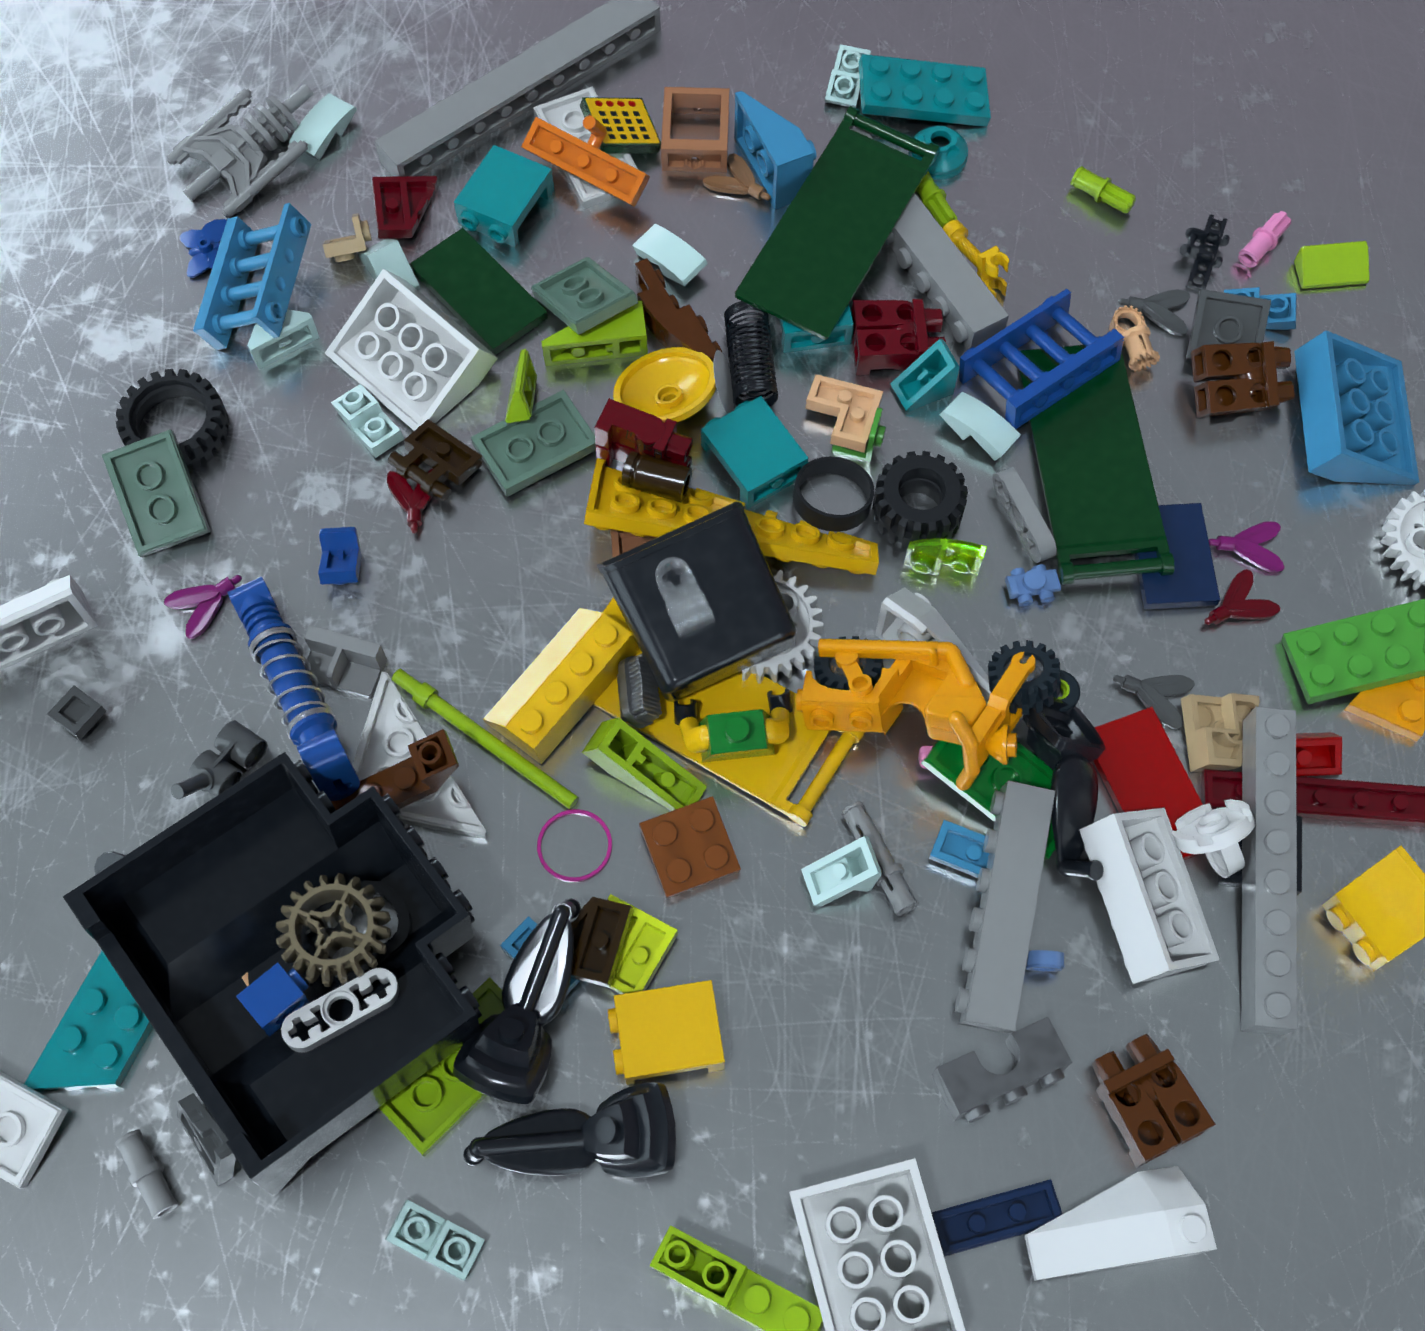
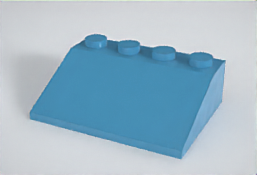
M1327 330L1294 351L1308 472L1334 482L1415 485L1419 483L1402 361Z

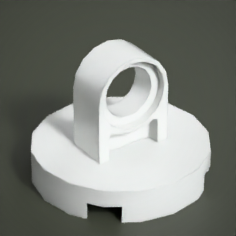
M1233 799L1224 800L1226 807L1212 810L1210 803L1188 811L1175 822L1177 831L1172 830V836L1178 849L1189 854L1205 853L1214 871L1223 878H1228L1245 867V860L1238 842L1248 836L1255 827V819L1250 806L1244 801Z

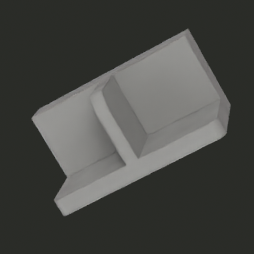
M310 625L304 639L311 650L307 658L311 666L310 672L317 677L318 685L368 699L372 698L381 672H383L387 662L381 644Z

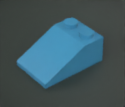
M742 91L736 92L734 139L760 185L766 188V193L771 196L769 201L773 208L776 210L788 206L813 169V162L817 157L814 144L811 140H806L799 127Z

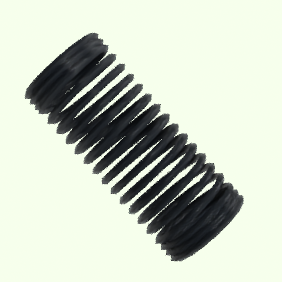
M743 301L736 302L724 312L733 403L737 407L742 402L747 401L740 399L738 396L756 399L759 396L766 397L773 393L772 396L764 399L769 407H771L778 400V389L773 361L769 315ZM743 310H758L763 312V314L757 312L741 313L730 319L731 316H733L735 313H738ZM745 315H758V316H761V317H762V319H761V318H756V317H748V318H743V319L737 320V321H735L734 323L732 322V321L735 320L736 318H739V317H742V316H745ZM757 320V322L737 324L743 321ZM747 336H759L750 339H742ZM750 341H759L752 344H742ZM758 346L757 348L753 349H743L746 347ZM756 351L758 352V353H754V354H745V353H748V352H756ZM750 357H759L756 359H746ZM770 390V391L767 392L766 394H762V395H758V396H748V395H743V394H741V393H743V392H744V393H749V394H751V393H760V392H764V391Z

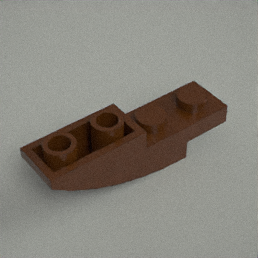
M647 258L636 262V284L641 291L637 293V299L642 301L647 328L665 348L685 347L704 353L714 362L715 352L717 350L722 352L717 341L712 342L710 340L708 328L701 315L696 316L690 304L680 308L676 297L673 294L669 295L667 293L662 273L659 269L654 270Z

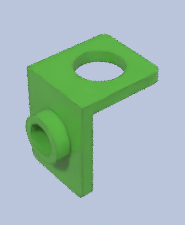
M877 407L865 453L837 445L832 446V452L871 462L875 446H882L886 426L880 425L883 409Z

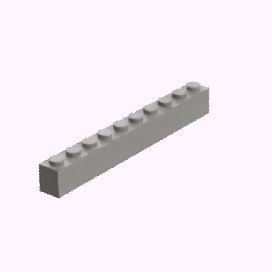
M610 0L602 6L595 8L560 31L544 38L538 44L519 53L511 60L492 69L486 75L465 85L459 91L438 101L432 107L413 116L407 122L376 139L375 145L380 163L392 176H422L523 115L533 107L660 32V7L653 0Z

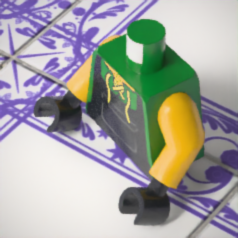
M785 689V693L781 695H773L772 691L767 692L770 715L761 709L707 715L699 723L697 720V701L690 699V705H681L676 700L674 701V723L680 726L687 749L694 753H701L702 763L775 755L774 744L785 742L789 736V713L793 710L789 689Z

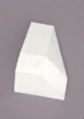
M905 587L887 596L881 604L875 635L881 640L938 641L955 644L960 649L987 705L991 694L988 675L936 608L931 606L930 601L925 596L919 593H912Z
M1178 1166L1136 1172L1025 1235L1034 1281L1198 1255L1217 1249L1206 1205Z

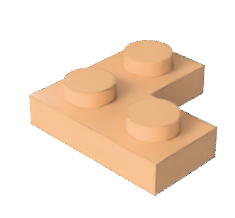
M815 374L806 399L805 409L837 417L830 444L865 453L877 407H880L883 391Z

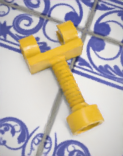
M955 219L946 223L942 229L955 246L977 267L978 276L995 298L997 293L993 289H999L1006 296L1007 283L1003 278L998 277V265H1001L1008 272V256L1000 252L997 246L981 253L967 239L968 229L959 220Z

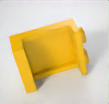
M712 980L614 995L615 1008L607 1010L611 1034L619 1033L621 1049L613 1050L616 1075L624 1074L627 1085L635 1084L637 1079L708 1068V1072L725 1070V1059Z

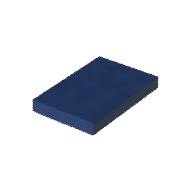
M1201 503L1158 505L1175 567L1173 575L1161 576L1159 572L1138 574L1144 610L1217 606L1220 602V595ZM1156 551L1134 553L1135 560L1157 558Z

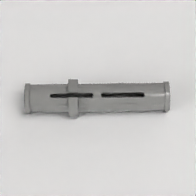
M858 801L847 806L841 812L842 817L847 822L856 840L863 836L869 837L882 875L876 882V886H882L895 910L896 916L910 912L919 905V902L915 899L903 877L904 869L902 865L895 863L881 834L869 816L865 804Z

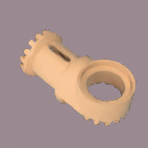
M1124 305L1123 308L1119 307L1115 311L1109 325V331L1116 329L1124 336L1123 346L1126 347L1130 358L1128 362L1129 369L1134 370V372L1137 370L1140 372L1142 368L1147 370L1146 366L1151 368V365H1156L1160 361V355L1153 350L1149 339L1151 332L1145 323L1144 316H1141L1142 312H1138L1137 308L1133 309V306L1127 307V305ZM1121 318L1130 319L1135 326L1128 330L1123 329L1119 326L1118 320Z

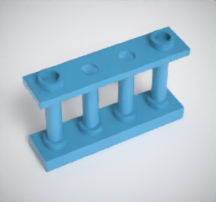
M290 203L284 204L279 224L253 231L238 216L227 219L193 329L197 335L214 349L227 348L233 328L256 323L273 338L280 337L312 225ZM273 241L269 253L254 256L258 244ZM265 268L262 281L246 284L249 272ZM257 296L254 309L238 312L241 300Z

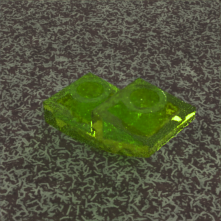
M933 538L910 541L904 565L910 566L914 571L921 574L931 573L939 576L941 567L944 564L950 566L956 572L962 574L971 573L978 576L987 547L954 539Z

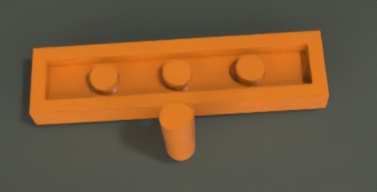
M591 115L584 118L583 126L592 133L586 143L535 117L521 146L523 149L633 207L636 206L650 176L599 150L607 134V129L602 123Z

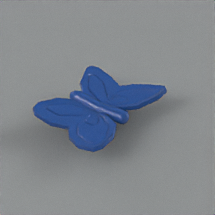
M215 219L205 224L202 230L192 229L180 235V241L190 249L188 254L193 256L187 269V276L189 278H194L209 268L212 269L227 222L226 219Z

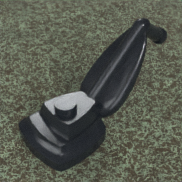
M1053 698L1054 704L1048 707L1043 703V711L1036 713L1034 707L1029 708L1030 715H1023V721L1028 726L1026 743L1034 751L1033 754L1053 770L1051 790L1055 791L1051 820L1057 853L1056 869L1063 877H1086L1097 881L1103 876L1102 863L1098 860H1092L1091 862L1078 861L1085 849L1079 829L1094 823L1098 800V778L1096 770L1090 762L1100 757L1105 750V745L1096 729L1079 708L1071 706L1068 711L1060 712L1059 710L1068 706V704Z
M570 898L566 899L563 903H557L553 907L551 914L544 917L533 929L519 949L506 975L502 989L504 1011L500 1014L491 1015L480 1023L481 1031L465 1041L454 1060L453 1075L469 1087L487 1096L516 1104L531 1103L539 1092L548 1071L552 1049V1039L542 1026L551 1022L559 1014L570 985L574 959V937L570 919L576 918L581 910L580 903L577 900Z
M648 1082L625 1088L611 1095L599 1105L596 1114L593 1116L572 1108L543 1110L521 1116L494 1128L484 1137L474 1138L470 1145L465 1148L463 1157L465 1162L472 1166L480 1164L485 1158L491 1164L507 1170L541 1176H566L580 1173L589 1168L595 1160L599 1162L605 1173L618 1177L643 1178L664 1174L673 1169L676 1150L675 1120L669 1093L664 1084Z

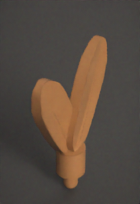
M734 153L729 154L727 166L733 177L713 175L703 179V185L712 191L742 195L749 194L758 200L765 199L769 201L771 199V196L766 193V188L755 182L753 173L746 161Z

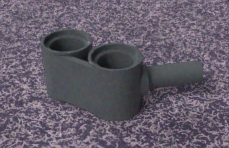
M236 720L227 723L215 739V748L221 753L218 755L212 750H206L201 753L190 767L189 778L172 785L171 794L176 799H182L202 790L209 791L213 795L218 796L241 781L250 769L258 764L267 751V741Z

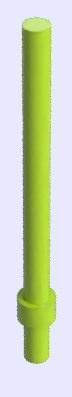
M401 668L393 674L392 681L413 696L412 700L422 708L432 709L569 810L577 804L579 800L577 795L438 696L439 691L427 682L420 683Z

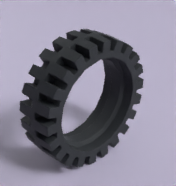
M165 369L164 377H161L159 372L156 371L150 373L152 380L149 382L144 377L137 381L140 386L139 389L131 385L127 390L129 398L122 396L119 402L122 409L117 408L116 417L118 421H115L116 428L125 446L142 440L139 434V427L144 416L155 405L171 398L187 397L204 404L206 418L202 427L190 439L179 443L186 466L192 464L194 469L202 466L201 458H204L207 462L214 458L212 449L217 452L223 447L221 440H226L228 435L226 428H229L228 415L216 389L206 378L202 379L200 374L195 372L190 376L188 371L184 369H179L177 375L173 369Z

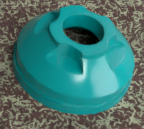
M932 126L919 131L914 138L928 145L932 142L931 139L937 136L945 137L950 142L948 145L940 148L934 164L928 170L933 180L953 178L964 169L968 158V147L965 139L958 132L946 126ZM910 151L908 152L909 156L914 157L920 161L923 158Z

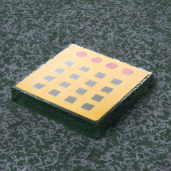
M582 97L580 108L584 118L591 115L607 129V134L599 150L607 154L660 152L661 141L642 98Z

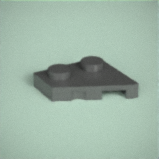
M194 1093L179 1100L177 1103V1117L216 1185L219 1186L233 1178L235 1161L237 1160L226 1144L228 1139L204 1103L201 1104Z

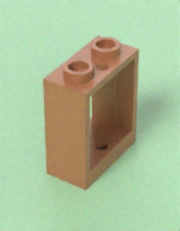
M664 87L661 139L662 171L727 173L730 88ZM672 113L720 115L719 140L671 139Z

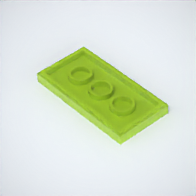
M489 977L472 993L480 1005L478 1009L482 1016L478 1018L479 1024L489 1016L500 1014L504 1011L502 989ZM460 1048L379 1107L424 1157L487 1096L469 1087L453 1075L454 1060Z

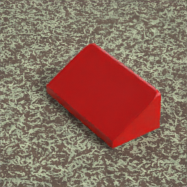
M1332 732L1296 734V776L1342 775V736Z

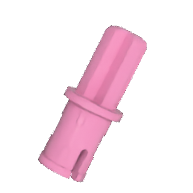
M1285 211L1274 213L1263 227H1259L1253 232V238L1238 253V259L1244 266L1254 268L1268 251L1276 248L1278 239L1291 225V219Z

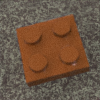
M713 796L639 823L666 899L735 874L741 870Z

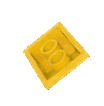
M1402 845L1321 905L1326 911L1330 924L1338 931L1343 932L1351 942L1356 957L1362 963L1369 965L1373 972L1425 938V873Z

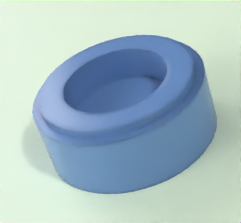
M1032 950L1028 952L1026 970L1056 972L1064 969L1063 952Z

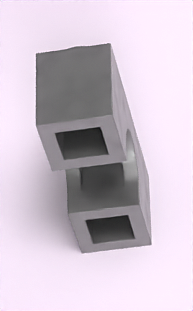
M1049 1017L1011 1033L1006 1039L1005 1043L1013 1059V1067L1009 1073L994 1074L987 1071L981 1065L974 1050L936 1067L932 1077L954 1121L966 1117L968 1123L989 1114L991 1111L988 1105L1003 1099L1005 1105H1009L1027 1096L1028 1093L1025 1088L1040 1082L1042 1088H1045L1065 1078L1062 1071L1072 1061Z

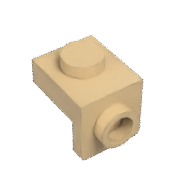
M359 213L352 214L356 235L325 240L323 248L326 258L334 257L335 262H342L354 259V253L366 251V241L372 240L368 221H361Z

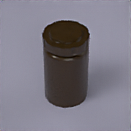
M631 451L623 467L622 486L629 488L632 486L636 490L682 503L689 489L692 468Z

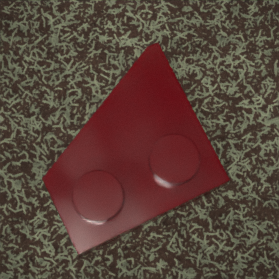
M437 176L372 177L378 239L413 237L437 189Z

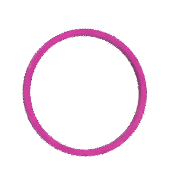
M580 809L566 810L551 817L542 827L538 836L537 852L541 864L552 876L567 882H580L594 877L606 866L612 852V838L607 825L597 815ZM570 814H581L593 818L603 827L608 838V850L602 864L593 872L581 877H566L554 872L544 861L541 852V842L547 828L555 820Z

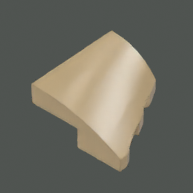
M1230 693L1223 697L1189 694L1181 698L1190 772H1202L1204 769L1225 771L1241 767L1243 720L1252 709L1259 707V696Z

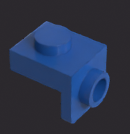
M355 527L321 529L319 539L322 555L318 571L320 584L344 585L358 582L362 554L357 529Z

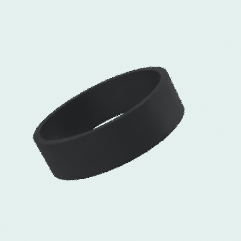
M820 457L805 464L798 472L793 491V504L800 517L810 525L825 531H847L859 526L868 517L874 498V484L870 475L855 462L841 457ZM815 475H841L854 481L863 490L867 503L861 509L849 514L834 515L825 513L814 508L804 499L800 486L808 478Z

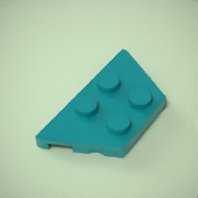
M101 951L24 1083V1085L37 1092H41L44 1089L63 1088L65 1090H79L86 1087H120L153 1029V1026L103 951Z

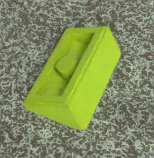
M1367 241L1303 246L1294 260L1301 289L1367 284L1369 282Z
M526 349L520 351L511 381L505 418L506 423L530 420L532 415L537 374L529 352Z

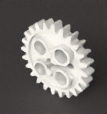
M1425 489L1420 495L1413 491L1407 499H1400L1386 518L1388 520L1381 529L1386 534L1380 542L1389 546L1383 556L1395 558L1390 569H1402L1404 571L1400 578L1401 581L1409 578L1415 580L1413 583V590L1415 591L1421 585L1425 586Z
M779 570L774 577L796 626L795 645L786 651L742 670V681H746L752 673L756 674L758 684H761L764 674H769L771 680L776 683L778 672L782 671L785 676L791 678L793 665L800 670H804V658L814 659L815 649L813 647H818V642L821 638L819 634H823L824 623L820 622L822 620V609L815 608L817 606L816 596L807 597L809 587L807 584L796 588V576L791 577L786 582L783 580V571Z

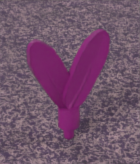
M1266 521L1238 533L1234 537L1218 536L1217 539H1209L1210 546H1216L1217 550L1234 551L1237 555L1264 571L1280 573L1285 568L1283 562L1276 554L1260 546L1275 538L1279 533L1281 526L1276 522Z
M236 575L231 579L226 577L215 586L202 585L174 591L164 599V605L175 610L197 606L186 624L185 631L186 637L193 640L203 634L209 627L223 602V597L228 595V591L236 588L234 585L239 583L242 577L240 575Z

